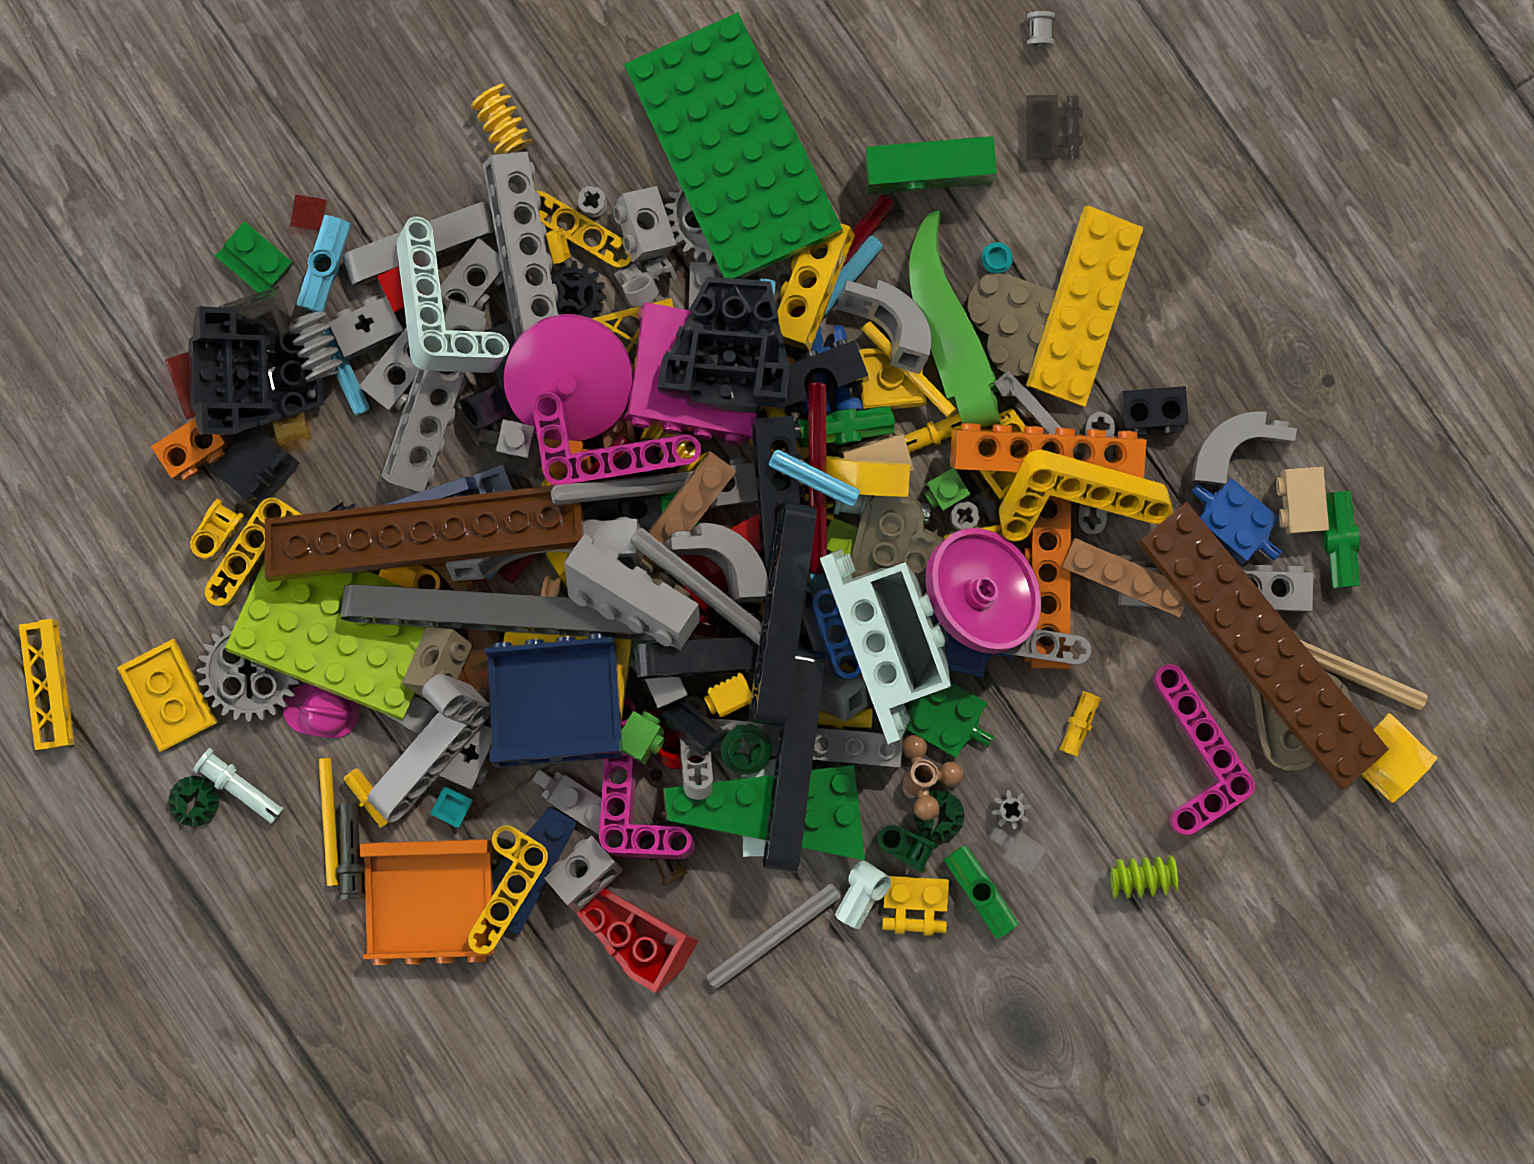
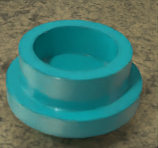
M993 242L987 245L981 255L982 265L990 273H1004L1013 262L1011 249L1001 242Z

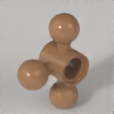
M910 735L902 743L904 756L912 762V766L903 776V786L909 794L919 796L914 804L916 816L923 821H930L938 815L939 804L934 797L930 796L929 789L936 781H940L947 787L958 785L963 779V770L955 762H946L938 770L934 763L922 759L927 751L925 740L917 735ZM918 772L924 775L926 783L919 782L915 778L914 773Z

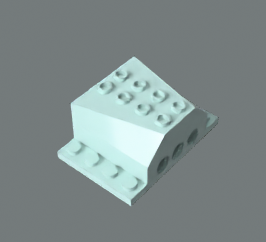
M839 549L821 557L820 560L885 738L889 744L900 740L907 729V724H909L910 717L904 703L951 686L945 642H947L948 636L941 623H936L929 596L925 593L923 585L906 562L887 569L880 568L852 578L851 573L855 571L852 558L849 553L844 555L843 550Z

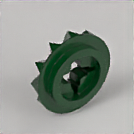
M751 723L748 725H736L734 729L726 732L725 738L720 744L721 758L725 765L731 771L741 775H750L760 771L768 763L772 752L771 741L763 729ZM741 738L749 745L754 744V747L749 749L750 760L742 752L737 753V750L741 748Z
M189 776L178 780L170 790L167 804L169 805L171 816L182 825L197 827L208 823L216 815L219 808V795L217 789L209 780L200 776ZM200 789L198 801L205 808L193 807L187 813L189 803L181 796H193Z
M943 790L931 791L929 794L937 800L939 808L943 806L944 802L946 803L944 814L949 819H952V822L940 821L939 825H936L935 829H933L934 819L923 821L914 812L915 825L919 832L928 839L934 841L948 840L954 837L963 827L965 817L963 806L960 800L950 792Z

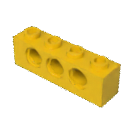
M841 224L843 233L794 255L791 264L793 273L789 282L785 281L781 288L780 299L782 301L777 311L781 334L785 344L810 352L855 236L850 226ZM818 249H828V253L824 258H813L814 253ZM809 277L817 278L815 285L811 288L802 287L805 279ZM795 307H806L804 314L800 317L791 316V312Z

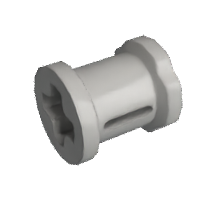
M1034 11L1027 13V20L1030 21V39L1027 40L1028 47L1048 48L1055 46V40L1052 39V20L1055 19L1054 12Z
M587 186L579 192L578 205L584 216L591 219L598 218L605 213L607 200L604 192L599 187ZM589 196L593 199L599 197L597 200L599 206L595 209L591 205L585 207L588 204L586 198Z
M970 502L955 505L949 517L953 528L960 531L977 525L979 521L978 508ZM968 509L971 512L969 518L972 522L966 521L960 524L957 521L960 517L956 513L957 510L964 512Z

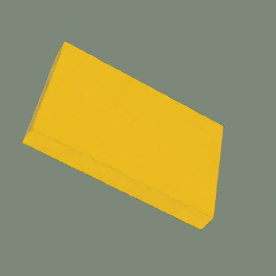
M173 638L117 667L159 752H163L218 723L176 639Z

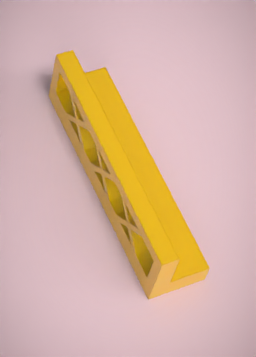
M45 619L34 623L19 624L35 750L75 745L59 622L57 619ZM40 629L42 647L39 650L29 644L28 630ZM30 650L36 654L33 659H31ZM39 658H42L45 662L46 678L43 682L33 675V666ZM35 682L40 685L37 690H35ZM43 689L49 693L51 709L48 713L37 705V697ZM39 713L44 716L41 722L39 720ZM49 720L53 723L55 741L42 743L41 729Z

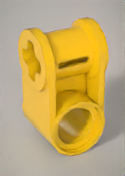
M216 499L209 507L202 523L191 538L190 547L192 552L205 561L217 559L229 540L242 525L245 515L242 513L236 514L222 505V500ZM218 516H223L224 518L228 519L229 522L222 520ZM210 537L214 540V548L211 552L203 554L199 550L200 541Z

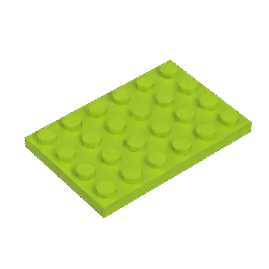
M264 560L225 646V650L404 721L415 693L404 686L402 681L426 627L355 623L341 619L344 586L403 587L369 571L268 582L265 578Z

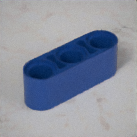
M820 590L811 597L809 608L831 670L839 679L855 678L861 673V669L832 590ZM824 595L831 598L833 602L831 612L824 613L819 610L817 601L820 596ZM832 626H839L843 630L844 638L841 643L837 644L830 640L828 632ZM843 656H849L855 662V668L850 674H846L840 669L839 662Z

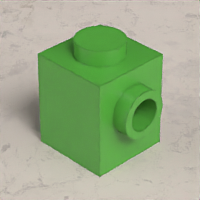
M951 468L925 485L928 490L924 493L927 501L933 509L938 507L941 513L970 495L954 468Z
M633 711L622 729L623 752L645 765L651 754L656 755L665 741V738L662 737L664 730L658 725L660 720L646 711L642 715Z

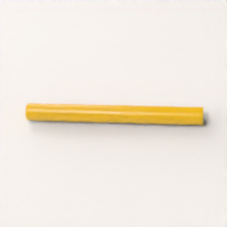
M871 321L866 323L862 331L891 359L892 343ZM899 368L947 418L956 412L957 409L921 372L917 374Z
M331 758L319 759L326 879L327 886L340 885L339 874L336 873V868H338L332 761Z

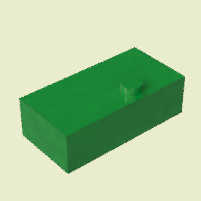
M994 136L867 146L864 156L868 195L993 184L997 175Z

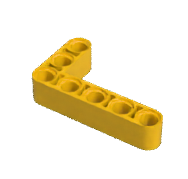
M1035 450L1025 457L998 511L1005 538L1010 541H1020L1030 534L1050 495L1152 524H1159L1171 515L1173 507L1168 490L1161 483L1049 451Z

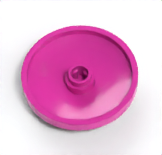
M555 315L532 324L516 339L505 364L504 388L513 412L523 424L535 426V433H537L533 413L535 398L544 392L557 394L563 403L569 441H581L601 434L620 418L630 398L633 378L632 366L623 343L602 323L581 315ZM550 397L541 399L539 402L540 412L546 416L553 415L557 410L556 401ZM555 429L548 430L544 437L549 439L562 440L561 433Z
M969 528L953 533L940 542L932 552L926 569L927 595L937 619L954 639L975 651L996 654L1011 650L1023 643L1032 634L1040 617V589L1029 562L1010 541L989 530Z

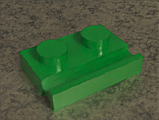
M245 221L226 241L223 248L214 255L263 297L267 295V292L275 286L294 264Z

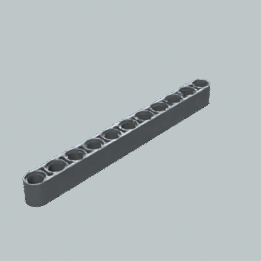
M367 585L344 586L341 619L348 622L580 637L603 633L607 634L608 637H613V639L656 641L654 637L643 632L637 633L632 631L626 624L616 619L610 620L603 617L597 610L591 607H583L576 604L571 598Z

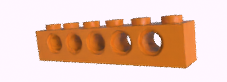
M961 423V429L952 428L950 467L954 469L1018 472L1025 457L1030 452L1041 450L1046 442L1052 441L1055 445L1054 453L1075 459L1073 449L1077 444L1083 443L1086 446V454L1080 461L1144 478L1147 440L1137 437V432L1118 431V436H1106V430L1087 429V435L1075 434V429L1056 428V433H1043L1044 427L1024 426V432L1012 431L1011 425L998 424L993 425V430H980L981 424ZM989 438L992 441V450L987 455H981L978 450L979 443L983 439ZM1021 440L1024 450L1021 455L1013 457L1010 453V446L1014 441ZM1114 444L1117 448V456L1114 460L1107 461L1104 457L1105 449L1109 445Z
M1050 495L1047 502L1055 506V516L1051 519H1046L1039 515L1029 534L1030 548L1024 549V556L1037 578L1041 597L1048 596L1055 602V609L1051 614H1044L1040 611V617L1035 629L1049 628L1053 632L1070 634V571L1061 567L1071 546V501ZM1049 533L1055 538L1056 543L1052 550L1047 551L1040 547L1039 537L1041 534ZM1042 565H1050L1054 568L1055 578L1052 582H1044L1040 579L1038 571ZM1059 638L1060 650L1057 657L1063 658V651L1070 652V646L1064 645L1066 638ZM1039 640L1036 643L1038 652L1043 655L1050 654L1055 647L1054 642L1050 646L1042 645ZM1023 657L1024 662H1029V669H1070L1069 663Z

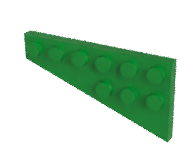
M854 765L811 770L802 848L865 861ZM774 775L713 782L712 793L707 798L701 800L689 798L685 794L683 786L663 788L666 819L672 822L765 840Z

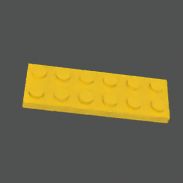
M1084 206L1026 383L1027 387L1080 407H1086L1144 227L1094 207Z

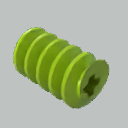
M1172 855L1167 856L1165 865L1160 856H1155L1152 866L1147 857H1142L1140 866H1138L1135 858L1129 859L1127 867H1125L1122 859L1116 860L1114 868L1112 865L1110 866L1111 889L1114 899H1118L1120 890L1124 891L1127 899L1131 897L1133 889H1136L1140 898H1143L1145 888H1149L1152 897H1156L1158 887L1162 888L1165 896L1169 895L1171 887H1174L1178 893L1177 865Z

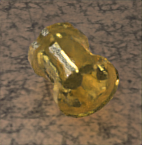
M305 412L299 413L298 417L281 422L279 420L273 421L274 431L280 447L286 446L288 442L302 438L306 440L312 439L311 429Z

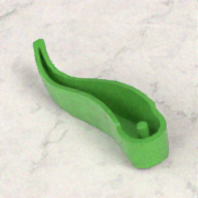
M937 210L926 216L912 246L909 276L913 301L919 306L927 319L931 331V352L937 365L947 400L952 405L957 404L962 423L981 424L980 428L1001 424L997 408L998 402L994 395L998 392L994 385L996 382L994 372L969 318L946 278L941 263L938 232L942 215L940 210Z

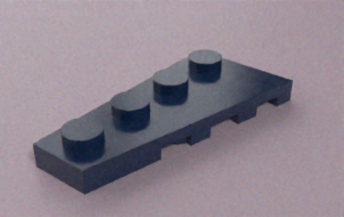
M551 807L546 810L526 833V835L538 841L546 848L548 860L506 928L520 935L547 883L544 878L549 874L551 867L558 862L578 823L575 819ZM531 847L525 852L524 859L529 865L536 866L542 862L543 853L539 848ZM507 857L493 871V894L513 863ZM513 875L508 879V888L512 892L520 893L525 889L526 881L522 876ZM502 902L495 903L494 919H506L509 915L508 906Z

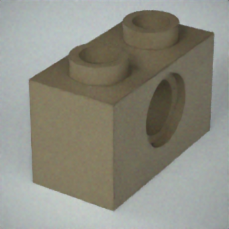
M426 627L402 684L421 698H425L422 695V689L435 675L444 674L458 679L472 643L453 629Z

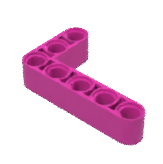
M544 392L539 394L533 402V413L543 472L547 481L553 485L572 484L686 465L695 462L701 453L699 441L694 436L686 434L571 453L561 398L553 392ZM545 397L554 399L557 404V410L551 416H546L539 410V402ZM550 429L558 430L562 435V443L556 448L549 447L544 441V435ZM683 440H689L695 444L696 451L690 458H682L677 453V446ZM652 445L659 446L664 452L663 459L656 464L648 462L645 457L646 449ZM618 451L628 452L632 458L631 465L625 469L616 467L613 462L615 453ZM587 456H593L599 460L600 468L594 474L585 473L581 467L582 460ZM561 461L567 466L568 473L565 478L555 479L551 476L549 470L553 462Z
M1167 664L1155 670L1153 684L1216 780V782L1176 807L1170 814L1169 823L1171 828L1179 834L1191 835L1248 799L1254 792L1255 783L1184 672L1176 665ZM1165 670H1171L1176 675V683L1171 688H1167L1161 683V675ZM1184 696L1189 697L1194 703L1192 712L1187 715L1181 713L1178 708L1179 700ZM1201 723L1207 724L1211 729L1210 738L1204 742L1196 736V728ZM1218 750H1224L1229 757L1227 765L1223 768L1217 767L1213 761V756ZM1238 776L1242 777L1246 782L1245 791L1239 795L1235 794L1231 789L1232 780ZM1210 794H1215L1220 801L1218 809L1213 812L1207 811L1204 806V800ZM1184 811L1189 812L1193 817V823L1188 829H1181L1177 823L1178 816Z
M625 698L624 707L631 708V714L634 711L640 715L634 703ZM627 720L621 721L622 729L626 724ZM624 752L623 757L604 759L599 841L602 848L616 857L686 859L691 856L695 849V840L685 828L679 826L633 825L637 760ZM618 770L627 771V779L622 784H614L612 781L613 774ZM623 801L625 803V811L619 816H612L610 809L613 803ZM614 833H622V844L617 848H610L608 845L609 837ZM646 834H653L655 836L654 845L649 849H641V838ZM679 835L686 836L687 844L685 848L679 851L673 850L671 846L672 840Z

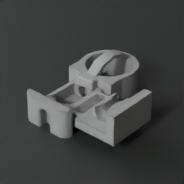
M665 255L644 265L645 269H643L640 261L630 264V267L625 270L622 268L615 273L630 305L636 307L642 306L645 302L650 303L658 295L659 291L653 279L659 280V274L666 276V272L673 280L678 278Z

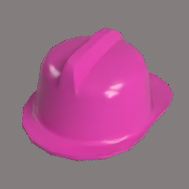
M302 684L293 688L292 691L296 694L295 697L286 696L285 698L288 705L283 707L285 720L291 728L303 734L340 738L350 733L356 726L359 718V707L356 702L310 684Z

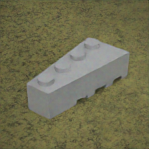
M584 534L564 562L569 598L580 606H588L597 610L607 619H616L626 624L634 632H643L654 637L658 643L664 646H672L681 650L700 621L698 603L664 582L659 583L657 586L646 571L638 566L631 570L617 560L619 558L617 553L610 549H607L605 553L592 546L594 539Z

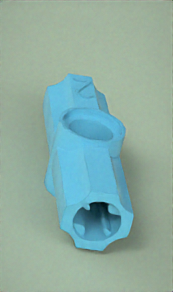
M324 215L314 250L308 257V269L296 306L312 312L325 310L334 278L340 270L339 262L351 228L350 222L334 216ZM322 257H329L332 261L330 269L325 272L317 271V261Z

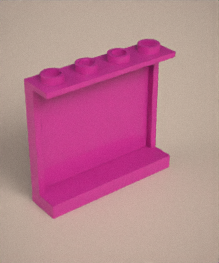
M645 302L638 311L637 321L640 322L632 387L628 412L624 414L623 420L632 421L631 425L638 428H650L651 425L663 427L664 432L681 434L682 431L693 432V436L699 439L709 440L713 436L725 438L724 442L732 445H743V442L752 438L751 418H756L757 413L692 408L687 405L685 399H673L658 391L662 358L666 351L670 352L677 339L676 333L679 327H683L686 323L690 311Z

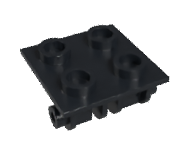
M254 427L245 430L211 471L235 490L246 502L257 509L263 500L271 498L300 462L260 428Z

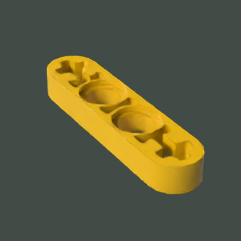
M535 191L538 192L540 199H545L544 205L546 208L553 211L554 205L559 207L553 213L551 223L545 221L549 218V215L539 210L540 221L544 223L546 228L549 230L559 229L557 226L559 216L568 213L575 219L573 228L565 231L566 239L613 268L625 269L632 264L631 256L626 251L625 254L628 258L626 260L620 259L618 262L614 261V254L607 249L605 255L599 253L605 248L609 237L613 239L610 246L620 250L623 246V238L543 191ZM587 231H599L602 235L601 243L595 247L585 244L584 236Z

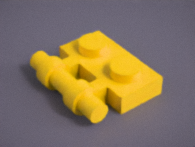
M889 876L891 878V886L884 896L883 908H896L895 918L883 917L882 930L895 931V934H905V931L923 932V936H933V933L946 934L947 921L934 920V911H947L949 879ZM906 909L924 910V920L905 919Z

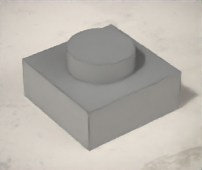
M503 420L496 451L529 458L535 426Z

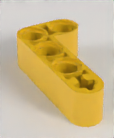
M276 498L263 500L205 587L206 599L211 604L219 607H228L236 601L265 557V519H267V509L271 505L278 504L282 510L280 517L302 515L300 512ZM255 531H261L264 536L263 544L258 548H253L249 543V537ZM242 557L246 561V569L243 573L236 575L232 571L231 565L236 558ZM224 574L237 580L236 585L229 582L225 587L224 591L228 594L226 598L219 597L216 599L218 597V593L215 591L216 587L223 588L228 582V579L223 578Z
M510 825L499 827L492 836L494 849L512 860L513 863L468 936L470 948L479 954L489 953L495 948L548 860V852L541 843ZM505 830L511 831L516 837L515 845L509 849L501 848L497 842L498 834ZM531 847L539 848L543 853L542 862L536 866L529 865L524 859L525 852ZM513 875H520L526 881V887L520 893H514L508 888V879ZM497 902L505 903L509 908V915L504 920H496L491 915V907ZM486 918L492 925L501 927L499 932H496L493 928L488 937L492 943L490 945L483 944L482 947L476 945L478 939L474 934L476 932L479 934L484 932L487 924L482 923V920Z

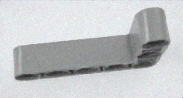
M438 674L432 677L423 687L422 695L439 712L368 795V801L389 823L398 821L407 813L490 716V704L470 684L444 674Z

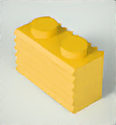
M738 673L737 677L732 676L731 680L726 679V682H721L720 686L715 684L714 688L709 687V695L705 696L704 699L711 713L715 714L718 712L722 718L749 705L752 693L743 674Z

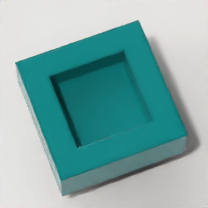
M445 785L430 814L460 828L474 799Z

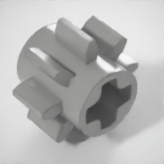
M1006 790L1005 799L994 798L999 806L998 809L991 811V814H999L1001 816L999 826H1003L1006 821H1009L1012 829H1016V821L1019 819L1028 822L1027 817L1023 814L1024 810L1031 808V805L1022 804L1023 793L1018 794L1016 798H1012L1010 790ZM1015 801L1017 803L1016 810L1019 811L1018 815H1010L1006 818V809L1003 808L1004 804H1012Z

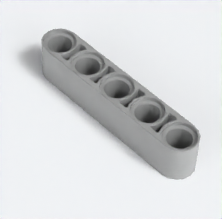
M480 202L428 221L433 229L436 257L473 244L478 238L483 240L495 235L493 218L487 202ZM401 232L353 249L342 255L352 286H359L377 280L378 275L399 266L396 243Z

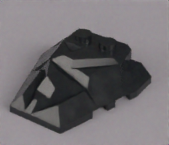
M707 277L689 309L690 315L683 327L680 326L676 333L677 339L670 352L666 351L662 358L658 391L673 399H685L688 406L700 409L759 413L762 411L763 406L774 407L787 402L791 372L785 352L771 282Z
M197 307L193 322V336L189 339L188 347L190 408L192 412H195V422L199 434L234 435L323 406V378L311 382L306 381L305 378L313 371L303 370L301 365L309 359L299 358L297 353L304 346H297L293 343L300 334L290 333L286 328L281 330L268 325L267 321L259 318H249L239 314L238 310L230 307Z

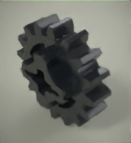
M573 260L569 268L566 267L564 262L560 263L561 270L556 271L552 268L550 272L552 284H556L559 288L558 300L556 302L558 314L561 315V312H564L566 309L578 310L581 316L594 318V311L603 312V308L598 303L599 301L607 300L606 295L599 293L600 290L605 288L604 282H595L600 275L597 271L589 274V264L586 263L580 269L578 268L577 261ZM579 275L583 278H580L578 281L567 280L564 276ZM564 284L572 291L579 289L577 296L582 304L581 306L572 299L565 301L567 294L563 287ZM592 287L593 300L589 306L585 302L586 293Z

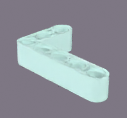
M421 217L408 219L397 238L396 245L410 356L413 364L419 369L426 371L494 372L509 351L508 341L504 336L495 332L446 330L432 226Z

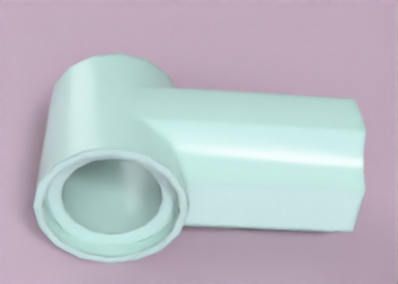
M867 861L858 862L851 870L848 879L851 886L835 913L837 919L855 929L861 928L874 902L882 899L891 886V878Z

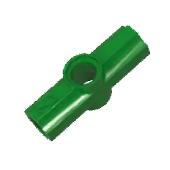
M890 406L861 411L849 409L829 413L826 416V444H847L861 441V438L893 434L895 421ZM809 418L796 421L800 425L801 436L800 441H798L800 448L809 447Z
M1351 491L1326 493L1329 530L1323 532L1325 553L1329 556L1331 588L1360 586L1357 556L1360 550V536L1358 526L1354 524Z
M967 844L956 849L943 859L996 939L1004 936L1019 925V922L997 891L994 883L989 879ZM978 883H986L990 888V894L984 900H977L973 896V888Z

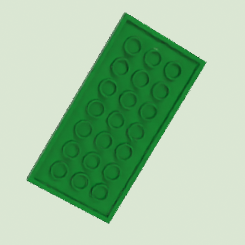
M738 12L624 64L627 74L724 278L743 279L843 233V228Z

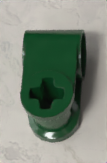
M891 823L881 826L875 836L877 845L883 851L922 873H925L927 870L925 865L933 849H937L939 846L917 833H911ZM888 830H896L899 834V841L893 847H887L883 843V835Z

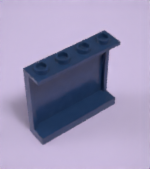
M597 633L588 636V639L576 640L572 636L557 638V642L544 643V640L531 639L526 640L525 645L512 646L510 642H498L493 644V648H484V653L488 657L493 748L489 749L490 763L495 768L623 757L617 646L613 637Z

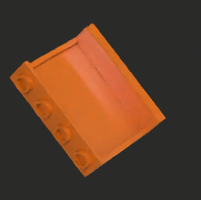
M492 839L373 842L360 844V857H364L366 894L367 953L363 954V959H372L373 965L392 964V959L404 958V964L423 963V958L431 957L436 958V963H454L455 957H467V962H486V956L495 954V948L486 954L476 953L470 948L468 943L470 931L493 896ZM494 905L491 907V915H492L493 918H494ZM486 918L482 920V923L487 924L482 934L477 932L474 934L478 939L476 945L482 947L483 944L490 945L492 943L488 937L494 925Z

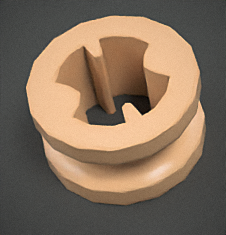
M546 575L541 596L558 597L562 579L551 580L550 576Z

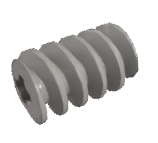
M325 311L310 313L290 320L296 322L289 329L290 333L300 334L293 341L294 345L304 346L297 355L299 358L309 359L301 367L303 370L313 371L305 378L307 382L341 372L335 369L342 364V360L331 359V356L338 352V348L327 347V344L334 339V336L323 335V332L330 327V324L319 323V320L326 315Z

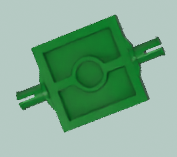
M951 681V686L909 701L908 714L910 721H908L909 724H907L906 730L921 737L926 742L954 758L958 757L964 744L971 738L987 748L991 743L990 741L994 738V735L978 727L980 716L988 702Z

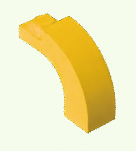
M826 454V474L860 491L859 494L908 497L909 464L893 461L847 459Z

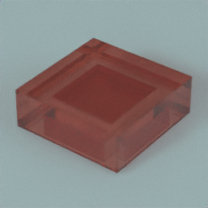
M295 194L290 226L319 232L324 215H326L328 201L326 199Z

